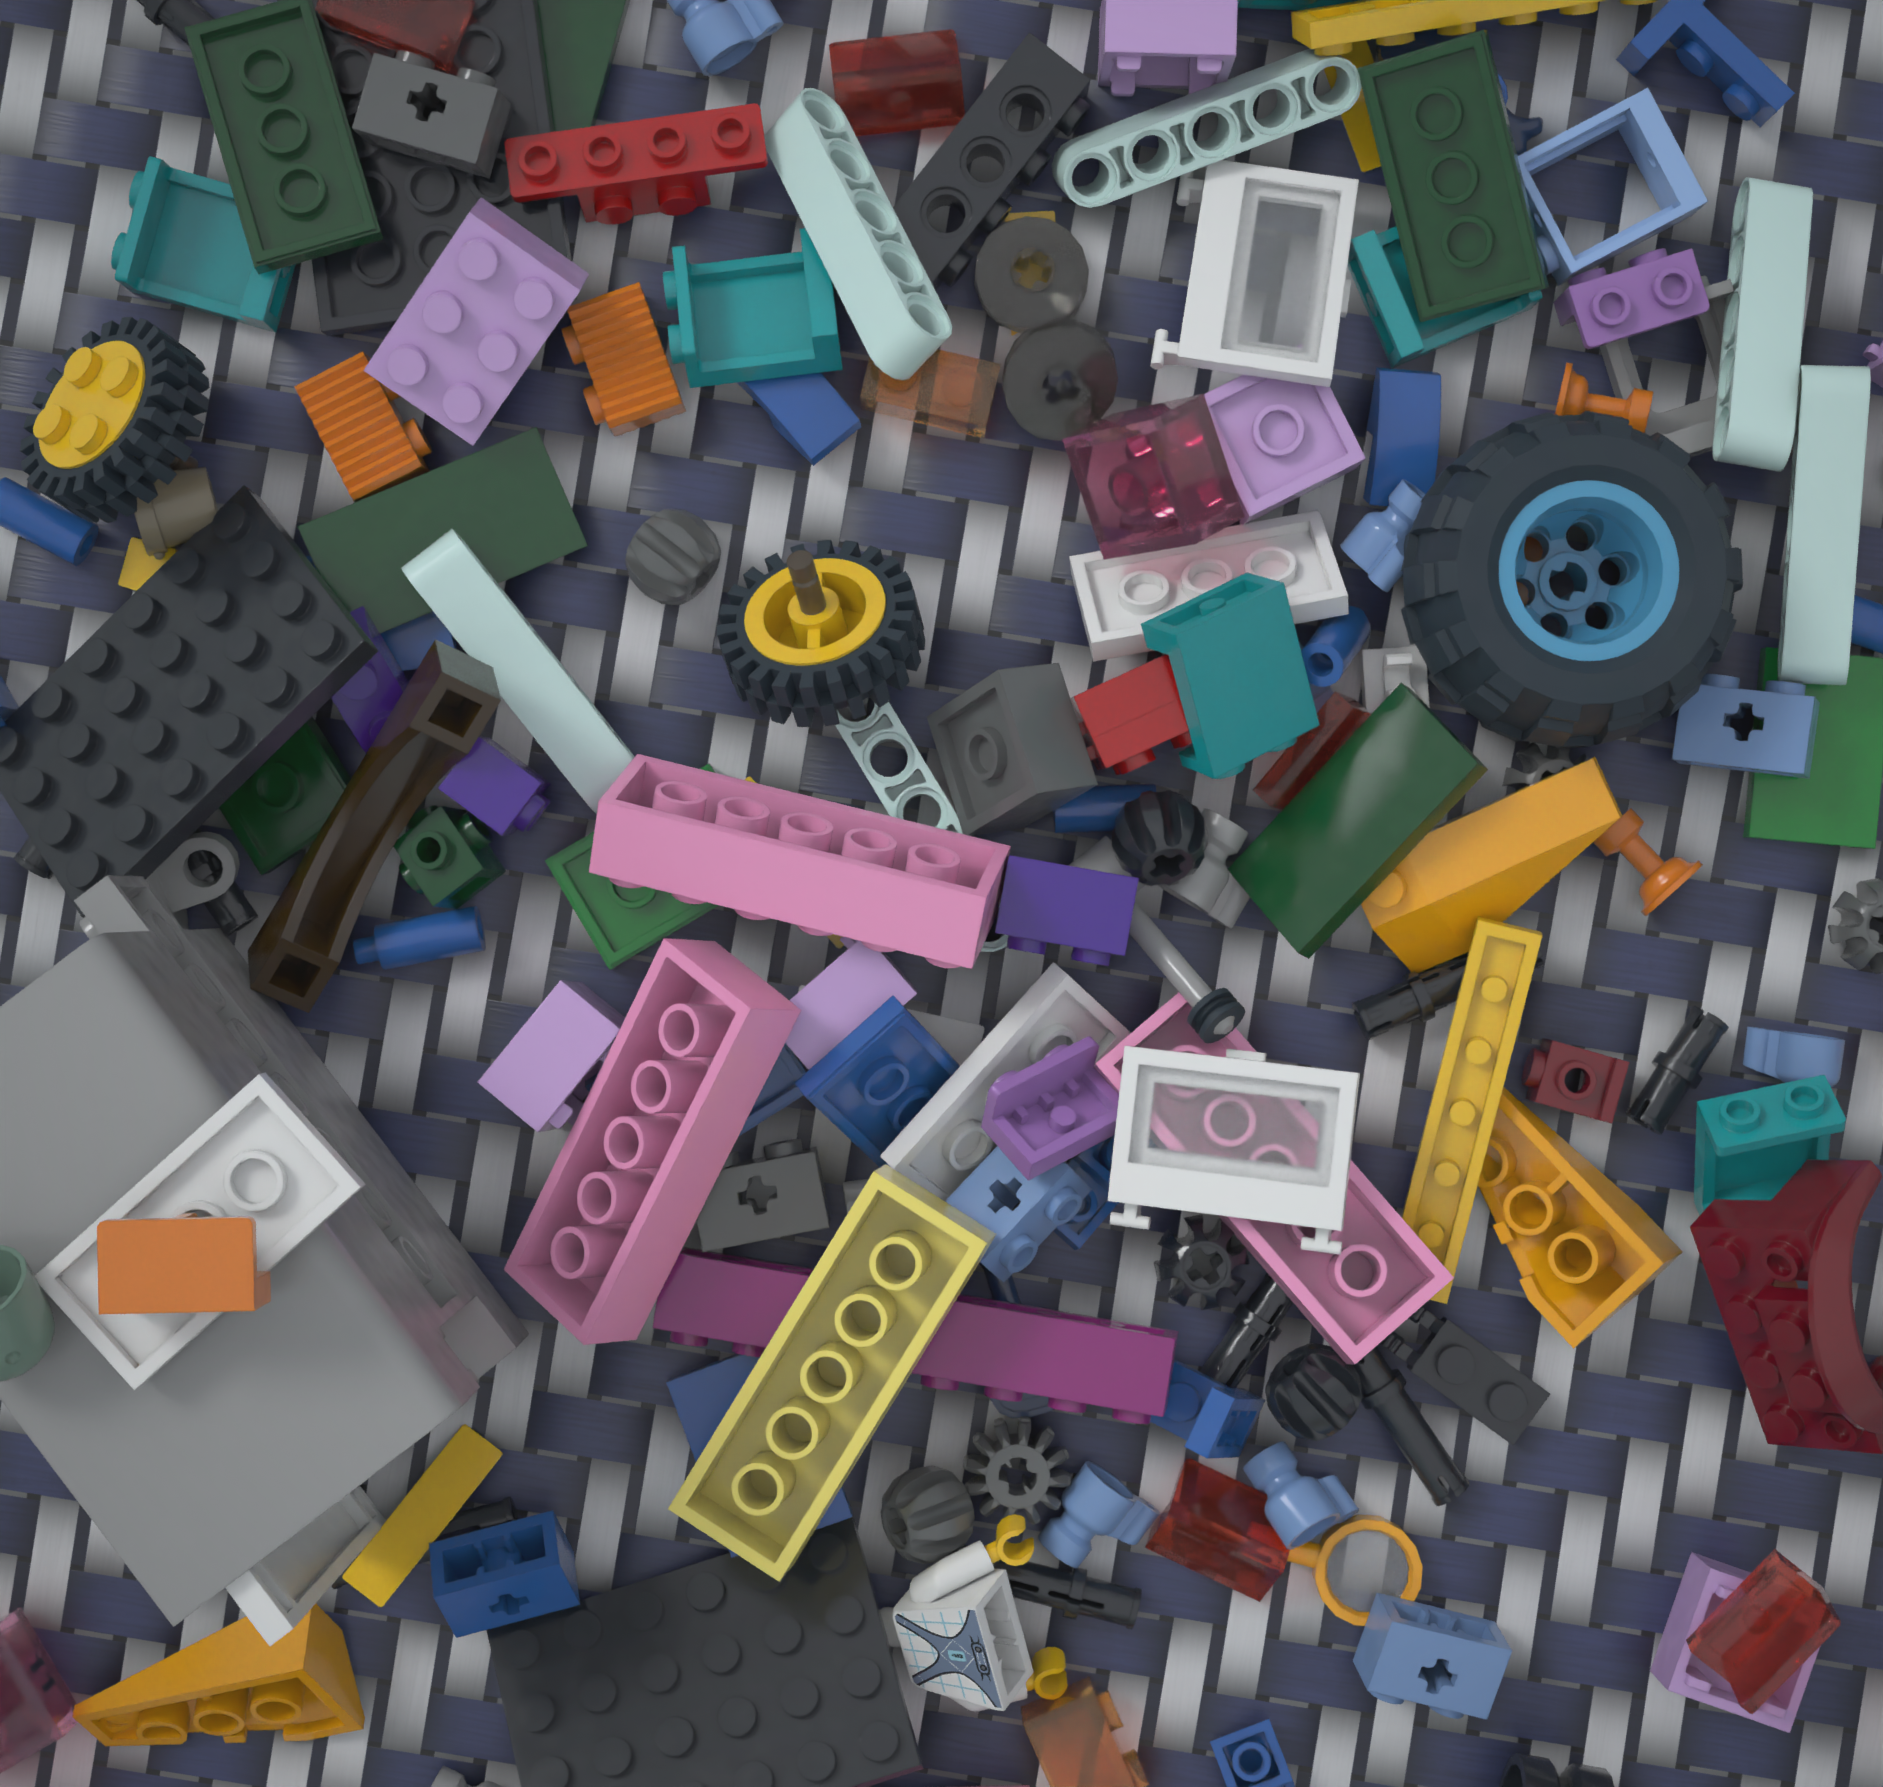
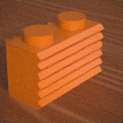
M640 282L569 306L567 311L572 325L561 328L574 365L586 362L593 385L583 388V393L595 425L607 421L613 435L620 436L626 432H631L686 412Z
M363 351L294 386L354 502L429 472L423 457L432 452L430 444L416 419L412 418L404 422L393 400L401 396L363 371L371 360Z

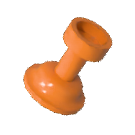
M1566 362L1555 411L1556 415H1580L1584 411L1623 417L1629 420L1628 425H1632L1633 429L1645 433L1653 391L1634 388L1626 400L1588 393L1589 385L1587 379L1574 371L1573 363Z
M1630 808L1593 843L1605 856L1620 852L1645 878L1639 888V895L1644 903L1641 913L1647 916L1703 864L1699 860L1691 863L1682 857H1672L1664 862L1639 835L1644 821Z

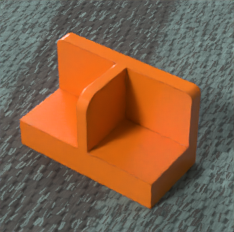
M183 1213L174 1218L107 1219L100 1222L97 1226L99 1315L255 1311L271 1301L270 1271H257L256 1221L250 1216L198 1217L196 1213Z

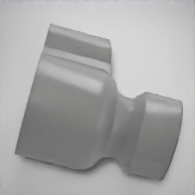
M1204 808L1202 816L1208 830V846L1204 851L1205 857L1194 874L1179 880V883L1170 886L1159 884L1158 886L1186 904L1202 911L1223 926L1232 929L1250 896L1233 878L1225 863L1229 855L1238 853L1249 833L1224 816Z

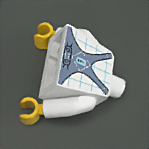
M1014 1514L1003 1518L997 1525L995 1541L984 1546L981 1540L942 1558L920 1572L912 1579L909 1590L895 1607H884L880 1610L889 1645L902 1649L911 1682L917 1688L947 1696L973 1712L986 1709L1005 1711L1010 1703L1027 1699V1692L1035 1690L1042 1698L1055 1700L1065 1693L1068 1686L1067 1673L1064 1670L1066 1668V1661L1063 1650L1057 1647L1042 1648L1032 1657L1031 1663L1006 1569H994L993 1563L999 1560L1012 1566L1024 1565L1030 1560L1034 1552L1033 1537L1016 1544L1007 1541V1539L1018 1536L1026 1529L1023 1516Z

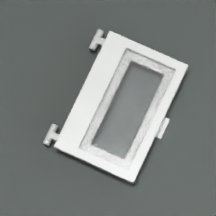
M1220 160L1207 165L1205 180L1194 179V171L1181 175L1176 203L1180 206H1187L1189 203H1201L1179 343L1167 341L1169 334L1167 330H1156L1151 367L1162 369L1164 365H1182L1330 387L1340 317L1346 318L1351 280L1346 279L1359 180Z
M1124 1046L1108 1201L1125 1204L1124 1213L1111 1212L1110 1225L1149 1230L1151 1217L1141 1216V1205L1316 1228L1315 1238L1302 1237L1301 1250L1341 1255L1342 1242L1332 1241L1331 1234L1332 1230L1342 1231L1344 1226L1360 1073L1266 1062L1267 1053L1226 1049V1057Z

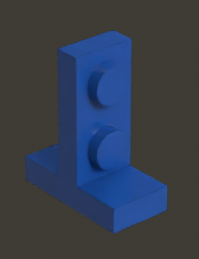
M1670 0L1630 41L1616 59L1628 72L1635 76L1670 41L1677 48L1676 54L1678 59L1690 72L1699 77L1706 75L1723 92L1722 98L1724 103L1736 116L1745 121L1753 120L1759 127L1766 123L1795 94L1703 5L1707 0Z
M1174 1359L1167 1409L1163 1417L1151 1415L1150 1422L1187 1440L1184 1447L1207 1459L1240 1457L1265 1403V1399L1244 1388H1230Z

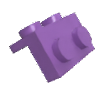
M1665 248L1657 249L1629 260L1630 268L1607 275L1605 268L1602 267L1570 278L1568 280L1569 287L1553 302L1560 325L1564 326L1576 322L1584 347L1593 349L1704 314L1708 311L1710 304L1692 248L1669 256Z
M1087 1036L1070 1046L1066 1044L1059 1045L1047 1053L1042 1060L1019 1072L1012 1070L1004 1073L994 1081L988 1090L981 1128L1028 1181L1115 1135L1119 1094L1094 1068L1099 1045L1091 1036Z

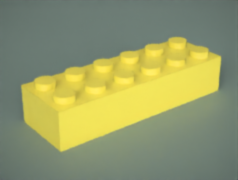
M885 1164L873 1171L668 1510L780 1582L801 1554L992 1243L996 1233Z

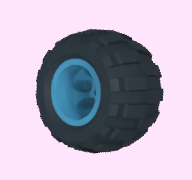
M1584 411L1580 415L1563 416L1547 412L1512 422L1492 435L1478 440L1441 472L1420 501L1422 505L1410 533L1405 536L1404 560L1401 571H1403L1404 607L1401 609L1410 645H1416L1431 673L1428 678L1451 705L1458 704L1480 720L1483 728L1513 741H1528L1550 745L1552 748L1590 747L1637 734L1638 731L1662 718L1671 716L1699 691L1701 680L1713 663L1721 661L1737 620L1733 619L1734 614L1731 611L1735 592L1742 590L1743 571L1742 549H1739V547L1732 548L1724 521L1725 518L1732 514L1716 483L1714 482L1706 486L1687 465L1691 460L1689 453L1663 434L1657 432L1650 436L1633 429L1632 425H1628L1629 420L1623 417ZM1577 526L1586 532L1588 545L1584 551H1576L1568 545L1566 532L1569 527ZM1527 537L1535 538L1542 545L1543 553L1538 562H1531L1525 559L1524 545ZM1603 560L1612 561L1618 566L1620 578L1616 585L1605 584L1600 579L1598 568ZM1565 571L1573 580L1574 591L1559 599L1550 589L1549 578ZM1516 582L1522 583L1528 589L1529 600L1525 606L1518 593ZM1589 605H1596L1604 610L1607 621L1602 630L1587 625L1585 612ZM1545 615L1552 616L1558 620L1561 626V635L1559 637L1542 627L1540 622L1542 617Z

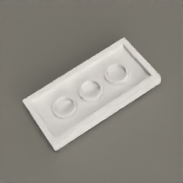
M1319 510L1193 533L1165 545L1179 537L1176 536L1168 538L1152 548L1148 547L1163 539L1069 556L1071 575L1093 662L1154 651L1147 648L1141 623L1247 572L1284 583L1294 624L1349 614L1348 594Z
M1053 962L912 1121L900 1132L880 1157L891 1168L945 1201L997 1147L981 1128L988 1090L997 1078L1008 1071L1015 1070L1019 1072L1042 1060L1055 1047L1063 1044L1070 1046L1087 1036H1091L1099 1045L1095 1061L1097 1063L1131 1032Z
M266 1072L261 1073L41 1269L35 1277L45 1292L126 1382L136 1390L223 1312L99 1315L97 1226L100 1222L107 1219L174 1218L183 1213H196L198 1217L250 1216L256 1221L257 1271H270L366 1184Z

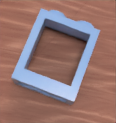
M1649 88L1638 92L1518 156L1546 275L1552 273L1558 286L1564 284L1570 278L1602 264L1693 216L1708 202ZM1619 130L1661 211L1573 257L1531 176Z

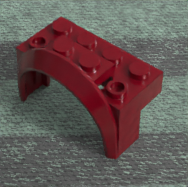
M1807 1159L1772 1200L1714 1199L1690 1226L1768 1444L1883 1454V1355L1876 1357L1869 1366L1867 1365L1857 1332L1852 1294V1264L1858 1227L1863 1213L1882 1179L1881 1171L1871 1160ZM1797 1281H1808V1289L1799 1288Z

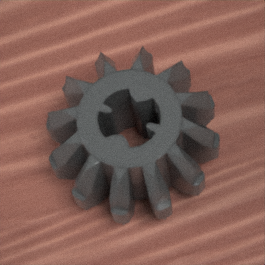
M1021 1416L1019 1418L1017 1433L1009 1434L1005 1420L1001 1417L994 1420V1429L998 1438L995 1442L981 1432H977L973 1436L974 1445L985 1456L974 1454L964 1456L963 1468L971 1473L980 1474L967 1481L965 1488L970 1496L987 1493L979 1506L980 1513L985 1517L993 1514L1001 1504L1004 1506L1003 1518L1016 1514L1017 1509L1025 1508L1028 1521L1034 1525L1040 1522L1039 1509L1036 1505L1038 1501H1041L1053 1510H1057L1061 1506L1059 1496L1049 1486L1062 1488L1071 1484L1069 1472L1054 1468L1069 1459L1067 1448L1065 1446H1056L1046 1449L1055 1435L1054 1430L1049 1425L1041 1428L1031 1438L1030 1417ZM1012 1458H1023L1026 1461L1027 1470L1033 1474L1030 1478L1022 1474L1023 1483L1012 1484L1008 1482L1007 1471L1001 1469V1466L1005 1463L1011 1468Z

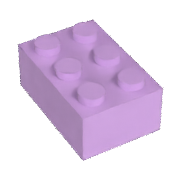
M480 197L363 371L473 446L574 301L589 273Z

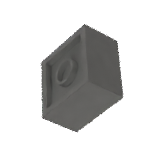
M1059 663L998 669L927 716L964 835L975 836L1025 828L1098 785Z

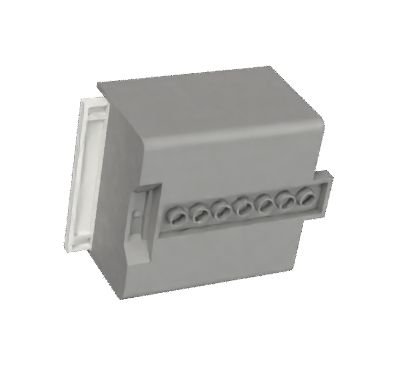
M107 875L74 900L85 915L79 923L90 940L79 946L0 1006V1245L15 1248L26 1259L35 1276L258 1074L265 1072L366 1185L270 1270L271 1301L255 1311L223 1312L136 1390L126 1382L42 1288L50 1303L55 1322V1333L51 1346L39 1363L28 1372L9 1381L0 1382V1400L173 1627L225 1588L267 1644L271 1646L295 1628L386 1522V1519L360 1485L460 1409L480 1388L476 1381L516 1349L529 1333L276 1000L250 989L249 965L228 937L225 936L221 928L183 930L143 876Z

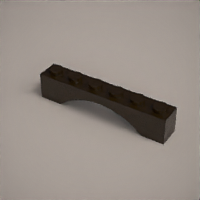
M436 639L434 640L249 947L250 989L307 1013L310 1012L339 965L364 901L399 835L416 809L439 780L456 763L468 755L499 705L501 697L492 666Z

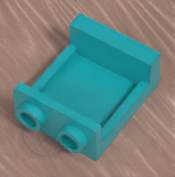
M149 156L145 171H138L130 187L129 206L133 209L127 233L121 232L113 247L111 265L116 270L115 280L134 293L276 333L296 264L258 274L254 268L230 184L172 168L164 160Z
M1392 227L1376 234L1375 230L1351 239L1347 266L1392 369L1526 312L1542 299L1541 290L1420 322L1397 227Z
M806 228L800 229L802 252L690 264L685 245L672 247L674 270L663 272V284L667 309H678L679 324L668 325L669 346L672 363L685 364L690 388L843 370L833 283Z
M1247 572L1141 623L1147 648L1167 654L1170 659L1193 744L1179 752L1183 767L1204 774L1212 779L1232 777L1244 770L1245 763L1266 752H1277L1293 746L1297 742L1298 736L1320 725L1283 582Z
M1825 1074L1697 1101L1694 1204L1699 1216L1714 1199L1772 1200L1807 1159L1829 1160L1830 1136L1845 1130L1846 1117Z

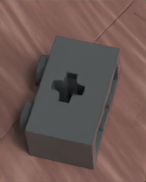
M398 50L395 58L374 53L352 129L368 144L490 179L511 107V103L495 87L496 80L491 76L468 68H459L457 76L434 70L435 62L409 51ZM441 100L445 105L444 113L432 112L427 119L423 115L425 106L436 108Z
M800 1138L775 1142L763 1146L765 1157L740 1161L738 1151H731L696 1220L702 1251L707 1252L829 1228L831 1216L817 1146L803 1149ZM754 1176L761 1178L763 1186L776 1187L777 1193L770 1195L766 1208H758L757 1202L753 1198L743 1199L742 1192L750 1187L752 1177Z

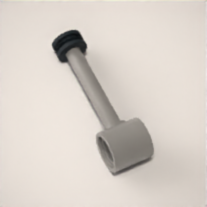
M1106 835L1068 865L1132 877L1130 873L1121 868L1115 857L1112 841ZM1138 881L1137 892L1141 888H1143L1145 884H1142ZM1135 901L1129 934L1192 1007L1187 1022L1195 1029L1200 1038L1205 1043H1214L1224 1038L1241 1022L1245 1015V1008L1237 1002V999L1233 997V994L1227 988H1219L1212 991Z

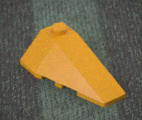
M1596 757L1435 826L1363 901L1361 906L1372 929L1411 972H1422L1469 952L1478 917L1504 922L1622 817Z
M1503 1086L1478 1187L1496 1222L1493 1225L1501 1244L1506 1243L1522 1276V1279L1519 1281L1528 1300L1574 1349L1636 1297L1683 1251L1637 1203Z
M317 1604L309 1610L294 1629L271 1646L267 1644L246 1616L74 1705L72 1716L104 1746L183 1744L187 1740L188 1733L193 1732L223 1736L225 1743H246L248 1731L283 1730L284 1741H308L364 1729L365 1721L343 1631Z

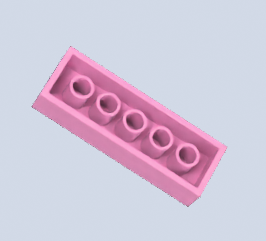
M637 754L598 802L589 873L609 877L612 883L625 888L648 887L668 892L675 899L688 904L708 902L732 908L738 915L752 920L771 918L795 924L805 933L815 936L835 934L859 940L865 947L874 951L893 952L898 950L925 957L929 963L938 967L958 968L962 966L972 969L997 917L1011 846Z
M663 939L504 1268V1271L583 1345L637 1340L801 1012V1009L716 941Z
M1178 992L1095 1063L1094 1068L1119 1094L1124 1046L1226 1057V1049L1256 1052V1050L1236 1028L1219 1041L1205 1043L1199 1034L1195 1032V1029L1188 1024L1187 1018L1192 1007ZM1156 1082L1150 1137L1160 1149L1315 1168L1320 1124L1298 1099ZM1352 1160L1350 1161L1343 1230H1332L1331 1234L1332 1241L1342 1242L1341 1255L1301 1250L1302 1237L1315 1238L1316 1228L1218 1215L1346 1364L1358 1363L1454 1278Z

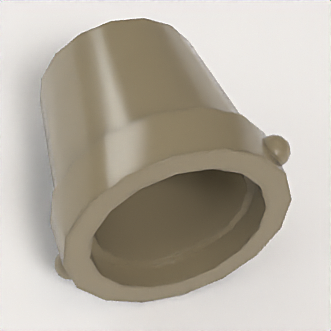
M206 467L174 470L177 475L169 485L158 479L154 483L158 496L149 504L137 497L135 517L148 556L154 555L158 560L163 559L165 553L168 552V548L187 542L196 532L213 521L218 507Z

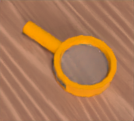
M1361 1514L1352 1516L1350 1519L1331 1527L1323 1534L1319 1544L1309 1541L1291 1550L1286 1549L1275 1531L1249 1524L1245 1533L1243 1549L1313 1568L1312 1575L1322 1601L1335 1616L1356 1626H1365L1376 1593L1415 1601L1421 1589L1423 1566L1415 1544L1399 1525L1381 1516Z

